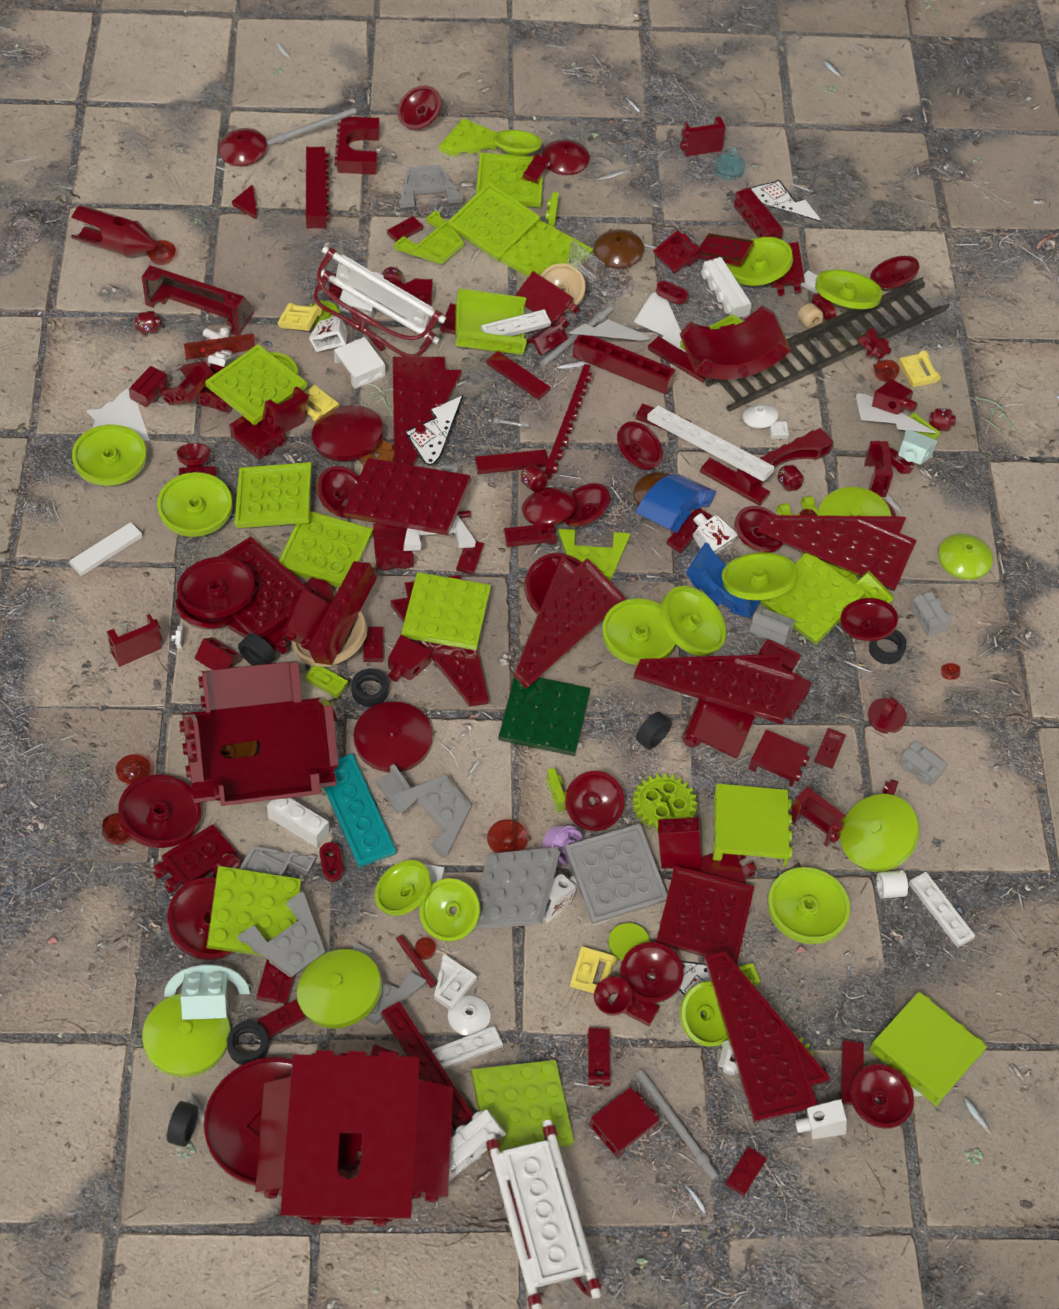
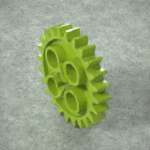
M658 773L655 779L648 776L647 781L642 780L641 785H637L636 791L633 794L632 805H634L633 812H637L636 819L642 818L641 825L648 823L647 829L655 827V833H657L659 819L693 818L697 810L695 809L697 807L696 795L692 794L693 788L687 789L688 782L682 784L681 777L674 780V774L670 778H667L666 773H664L663 778H660Z

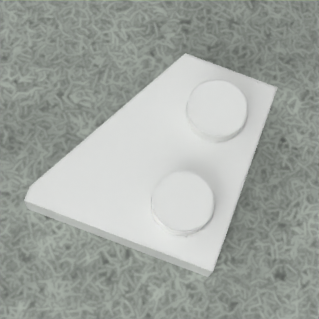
M444 954L434 999L449 1010H452L475 983L477 976Z

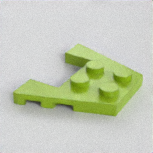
M435 210L426 217V222L436 228L432 233L418 244L403 236L394 244V250L442 265L464 247L463 240L454 229L447 227V221L442 219L439 211Z
M559 529L558 537L561 539L563 550L567 555L573 556L581 562L588 558L611 581L620 558L625 551V547L629 542L630 533L613 532V548L575 545V530Z

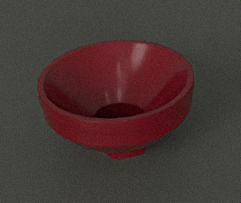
M200 443L185 444L178 448L177 458L186 467H202L210 458V449L208 446Z
M607 977L600 981L594 990V1002L604 1014L610 1016L623 1014L632 1003L633 994L631 987L620 977ZM613 994L621 996V1001L617 1005L609 1003V998Z

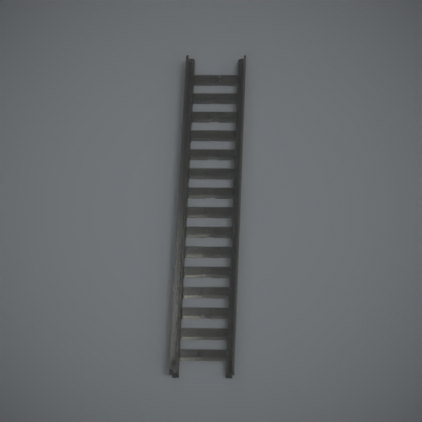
M921 277L882 295L880 303L873 308L851 309L788 338L787 341L791 348L790 353L799 361L804 369L798 371L784 357L779 362L790 375L784 377L773 365L766 369L776 380V382L770 384L761 372L756 373L752 376L763 387L759 390H756L745 377L737 378L736 380L748 393L744 397L726 379L705 377V385L710 387L718 382L735 400L734 403L726 407V410L730 412L865 349L859 342L853 346L837 329L842 325L856 341L862 334L851 323L853 320H857L866 330L874 328L879 339H887L947 311L950 304L932 308L917 292L925 288L924 277ZM909 295L925 313L919 314L903 297ZM896 301L912 319L906 321L890 303ZM883 307L899 325L893 327L877 309ZM870 313L885 331L879 333L864 315ZM830 332L845 350L839 352L824 334ZM816 338L832 356L825 358L810 340ZM802 344L818 362L812 365L799 351L797 346Z

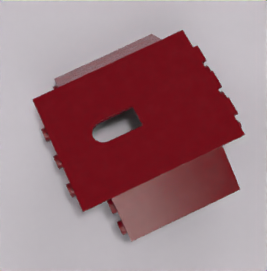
M297 661L201 671L202 676H198L199 688H203L204 696H200L201 708H205V710L182 713V721H179L180 733L184 732L186 743H182L183 755L188 756L189 765L185 766L186 777L191 778L194 803L216 800L220 802L221 806L317 795L321 794V787L336 786L334 769H337L338 756L333 707L326 699H320V697L302 699ZM259 741L261 755L240 758H225L220 753V750L225 745Z
M316 1050V1053L311 1055L293 1054L291 1077L264 1083L255 1192L264 1194V1198L276 1199L280 1195V1216H296L298 1219L308 1220L310 1225H321L322 1221L337 1220L340 1221V1225L353 1226L354 1222L365 1220L373 1222V1226L385 1227L388 1222H394L397 1219H411L412 1199H421L423 1197L426 1202H439V1198L448 1197L453 1087L420 1080V1057L398 1056V1052L366 1054V1051L334 1053V1051ZM340 1133L362 1134L360 1171L352 1179H345L338 1173Z

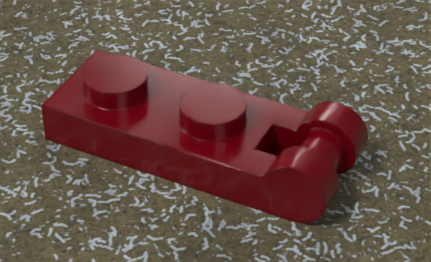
M529 525L504 528L506 547L542 543L553 545L557 543V537L554 534L555 527L554 525Z
M588 1028V1086L603 1084L605 1087H610L609 1028ZM595 1072H603V1075H595Z

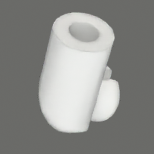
M225 327L221 328L220 332H214L206 328L203 336L217 342L228 339L230 331Z

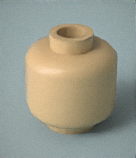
M809 303L799 310L798 319L806 328L813 329L821 324L823 313L816 305Z

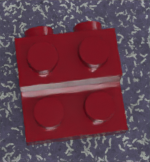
M679 230L675 231L653 250L654 255L674 274L685 265L689 267L701 257L699 246L696 243L692 244L687 234H682Z

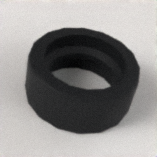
M896 629L892 634L883 638L893 641L898 646V651L885 652L877 646V641L869 642L870 655L882 664L890 665L897 663L901 660L906 650V639Z
M248 634L238 644L240 654L252 666L271 664L275 660L276 655L272 647L256 634Z
M368 668L359 671L352 678L351 693L353 699L358 704L366 707L383 703L388 696L387 677L376 669ZM365 681H375L381 685V690L376 694L366 695L361 693L358 687Z
M655 712L639 728L636 734L637 742L647 750L655 748L668 734L672 722L661 712Z
M251 1021L235 1025L229 1031L227 1037V1049L231 1059L237 1064L243 1065L250 1061L264 1058L269 1049L268 1035L265 1029L258 1023ZM245 1033L256 1034L261 1041L260 1048L252 1054L239 1053L235 1048V1041L239 1036Z
M184 1101L178 1102L172 1113L167 1130L168 1143L181 1147L187 1146L193 1135L198 1118L197 1105Z

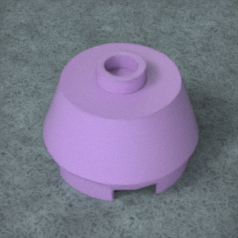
M553 826L544 837L543 848L556 847L560 851L557 864L566 865L568 859L564 847L579 842L580 839H583V836L573 826Z

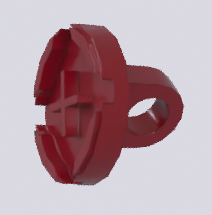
M893 697L875 700L867 712L870 725L876 731L884 734L898 732L903 728L907 719L904 707Z

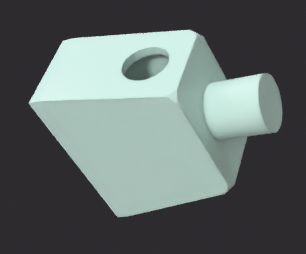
M905 430L898 455L905 458L906 461L923 464L932 457L938 441L915 431Z

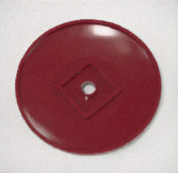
M278 1057L262 1058L239 1066L221 1080L207 1103L204 1116V1134L210 1154L223 1171L242 1183L256 1186L264 1083L291 1077V1059Z

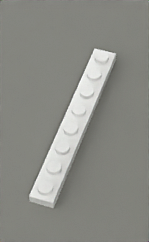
M657 406L647 415V420L761 481H765L774 472V466L660 406Z

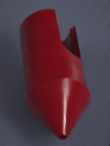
M79 205L72 214L71 218L100 229L83 227L79 235L70 236L73 240L122 254L127 258L158 248V244L137 220H129L84 205Z

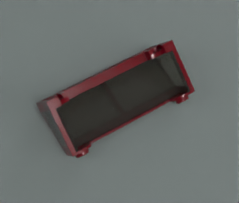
M151 265L148 266L141 276L146 306L154 308L155 303L162 302L165 305L170 299L227 318V326L232 327V335L239 337L254 314V308L242 295Z

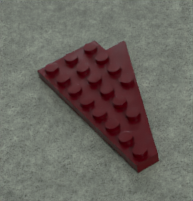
M445 356L392 357L394 462L415 466L419 454L406 436L408 429L415 427L417 434H424L426 427L422 423L435 418L429 410L447 403L461 378V370H445Z
M765 515L758 530V534L803 553L815 556L826 563L859 577L870 571L887 589L895 591L917 541L900 533L906 520L904 516Z
M564 556L558 561L513 673V676L526 689L595 628L612 607L626 599L588 558L576 568Z
M460 575L448 576L449 578L461 580ZM415 581L405 582L407 598L390 600L391 608L403 623ZM417 640L421 646L432 651V660L469 707L488 704V695L477 650Z
M785 654L640 659L634 673V679L783 725L799 674L781 669Z
M725 951L705 956L706 968L753 1123L805 1111L807 1108L817 1106L812 1086L829 1082V1075Z

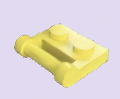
M288 303L278 321V325L280 328L310 331L317 316L321 315L322 309L318 305L311 307Z
M927 351L899 358L898 363L911 387L935 383L941 379L940 374L935 371L929 360ZM919 362L924 363L927 371L930 374L929 376H926Z
M315 384L305 391L309 395L308 404L319 411L316 412L307 405L306 413L312 417L314 422H317L327 412L339 407L338 402Z
M581 946L570 987L594 994L597 985L593 984L599 961L605 963L600 979L602 981L610 977L617 958L613 955Z

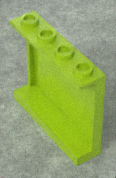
M459 288L456 297L455 346L523 355L526 347L524 333L514 336L483 333L481 325L524 315L526 298Z
M716 783L714 792L713 860L721 861L723 853L783 859V866L786 867L788 859L792 858V847H789V842L791 843L792 830H789L792 814H788V810H791V798H788V790Z
M918 992L873 1041L869 1051L885 1065L903 1074L915 1090L938 1107L954 1085L974 1062L983 1055L987 1046L979 1037L967 1031L963 1024L951 1018L947 1011L936 1006L928 996Z

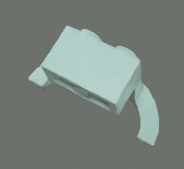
M198 965L183 969L175 974L167 983L164 997L174 996L177 988L183 982L181 992L182 1019L226 1018L228 980L237 987L239 994H250V990L246 980L230 968L219 965Z

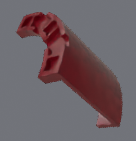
M762 305L753 314L745 318L744 322L737 325L733 323L720 326L719 329H710V327L689 322L681 331L680 337L694 373L713 379H737L759 373L783 359L791 351V348L775 312Z

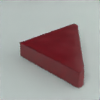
M250 185L232 200V206L256 219L254 186Z

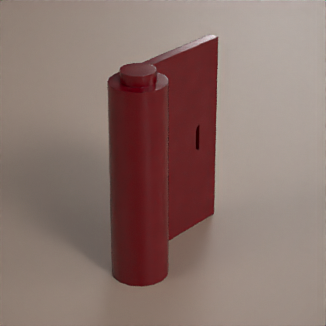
M698 699L682 735V740L689 747L699 746L702 742L737 759L755 716Z

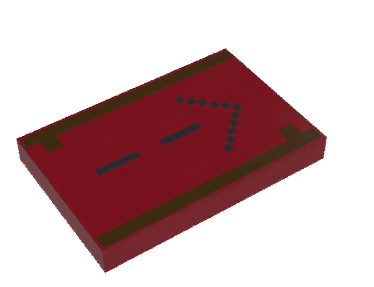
M708 233L699 247L701 249V257L699 259L713 261L721 257L726 264L741 266L754 247V240Z

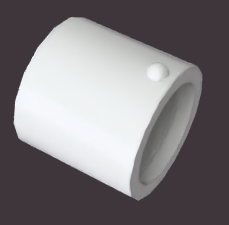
M903 870L879 872L877 874L876 885L881 899L907 896L908 882Z

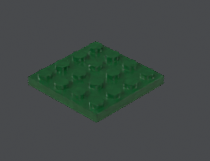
M514 677L498 740L575 756L591 688L539 677L526 689Z

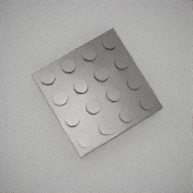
M640 824L564 847L591 924L666 902L667 892Z
M556 847L488 854L477 891L480 902V917L474 930L542 924L560 851Z

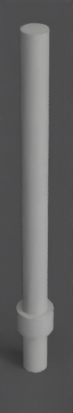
M354 107L284 134L282 132L276 134L275 137L266 140L267 147L276 143L281 144L289 138L357 114Z
M608 306L603 311H599L587 324L594 327L596 324L602 323L605 317L613 311V308ZM573 334L542 359L540 365L545 367L571 346L579 334Z
M643 1069L638 1071L636 1076L696 1157V1163L700 1168L703 1167L712 1181L716 1180L719 1174L710 1163L711 1159L706 1152L703 1153Z

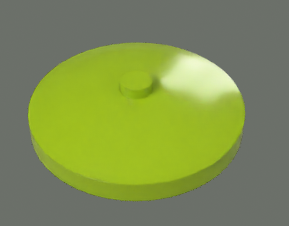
M759 237L751 239L754 240V247L741 266L726 264L739 284L749 286L763 285L781 278L788 272L793 263V254L791 247L785 241L774 237Z
M840 269L826 270L817 276L815 288L822 297L843 307L869 309L877 306L881 301L882 289L870 278L856 272Z
M115 424L101 425L86 431L77 439L72 449V460L76 472L86 481L101 486H113L131 480L143 469L147 458L145 443L141 436L128 427Z
M199 472L186 473L173 478L161 489L157 499V509L162 523L169 530L183 536L198 537L215 532L227 522L232 512V498L228 487L217 477Z
M844 487L831 492L823 499L818 510V515L891 516L888 505L879 495L861 487Z
M759 552L740 556L730 561L722 571V584L725 590L735 597L747 600H766L778 597L792 589L797 581V568L795 564L787 557L775 553Z
M678 586L670 590L663 597L660 604L661 620L670 638L680 648L696 656H709L722 647L726 639L725 621L716 604L706 594L690 586Z
M648 599L625 600L612 607L604 618L602 637L605 646L611 654L625 663L638 665L640 659L667 658L676 647V643L670 638L663 626L660 616V604Z
M877 794L861 800L851 808L844 819L843 824L845 826L840 832L841 846L851 862L866 871L883 872L901 865L914 852L920 838V822L916 812L902 798L891 794Z
M800 867L784 872L773 882L767 898V909L774 925L790 939L805 944H821L834 939L843 931L850 916V901L843 886L833 876L819 869Z
M351 949L330 951L311 962L302 973L297 986L299 1006L305 1016L318 1026L339 1029L354 1025L369 1015L377 1005L382 992L381 975L373 960L362 952Z
M177 994L161 1001L149 1013L142 1032L143 1046L150 1062L160 1071L176 1077L197 1076L212 1069L225 1055L230 1026L227 1016L226 1018L182 1019L181 994Z

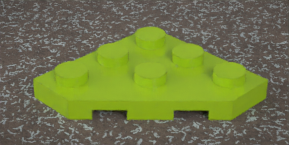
M463 118L441 142L439 151L453 157L459 156V153L463 152L472 154L479 153L483 149L496 150L498 146L494 143V135L497 132Z

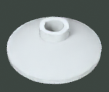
M767 404L753 405L745 410L743 420L750 427L767 428L778 420V411L773 406Z
M463 996L452 1010H448L450 1026L455 1032L463 1036H469L486 1029L490 1022L491 1015L488 1005L482 999L475 996ZM470 1010L473 1011V1014L467 1015L465 1012Z

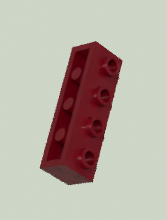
M748 187L737 191L733 206L758 238L774 237L782 240L784 229L753 190Z

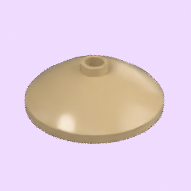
M560 263L552 265L542 272L540 276L560 289L566 290V293L574 298L572 300L574 304L578 305L582 301L586 284L583 275L576 267Z

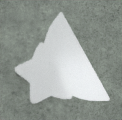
M129 388L121 392L113 402L106 403L101 409L87 410V413L95 420L93 428L108 424L122 425L137 432L143 441H149L138 404L130 399Z

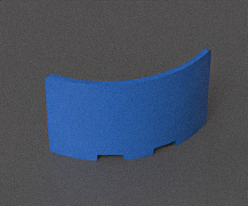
M671 474L658 481L648 491L639 504L636 513L678 533L682 524L691 515L689 511L693 508L697 510L701 507H710L717 491L681 474Z
M705 542L686 571L688 578L696 589L701 588L717 606L722 604L729 608L731 613L751 618L761 600L738 598L725 590L722 584V571L726 564L717 557L709 543Z

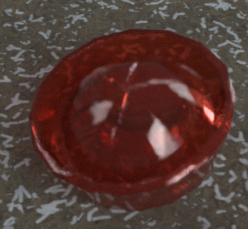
M158 240L155 241L158 244V248L146 252L154 264L167 265L174 259L176 248L169 241Z
M138 754L123 757L115 767L116 776L127 786L137 779L149 776L151 771L149 761L144 756Z

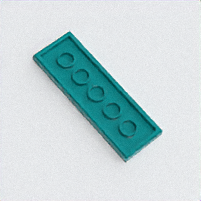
M353 754L338 758L337 769H334L336 786L323 787L358 868L396 855L394 844Z

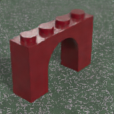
M349 116L341 119V123H337V132L340 134L336 135V144L339 145L335 146V155L338 156L334 157V166H337L338 173L377 175V151L355 150L348 145L359 140L379 141L380 118Z

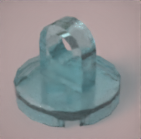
M730 147L724 151V154L716 157L713 169L719 177L733 180L736 177L740 178L744 174L746 164L740 157L739 151Z

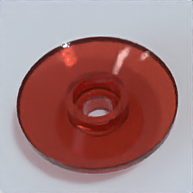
M501 820L494 823L487 834L488 845L495 853L523 851L528 841L525 828L513 820Z

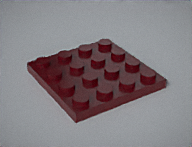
M674 866L656 943L703 957L725 951L737 965L754 886Z

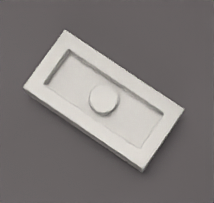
M222 350L209 355L208 362L225 367L235 361L237 355H233L232 351Z

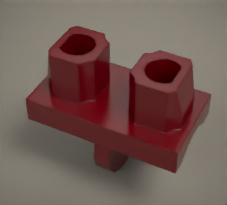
M870 328L858 338L857 342L867 349V357L870 358L874 355L880 360L884 355L891 353L892 349L889 347L887 339H879L876 336L877 331L874 328Z

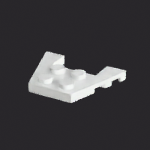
M457 515L449 534H455L458 548L475 547V539ZM407 528L404 551L420 550L421 542L419 535L436 533Z

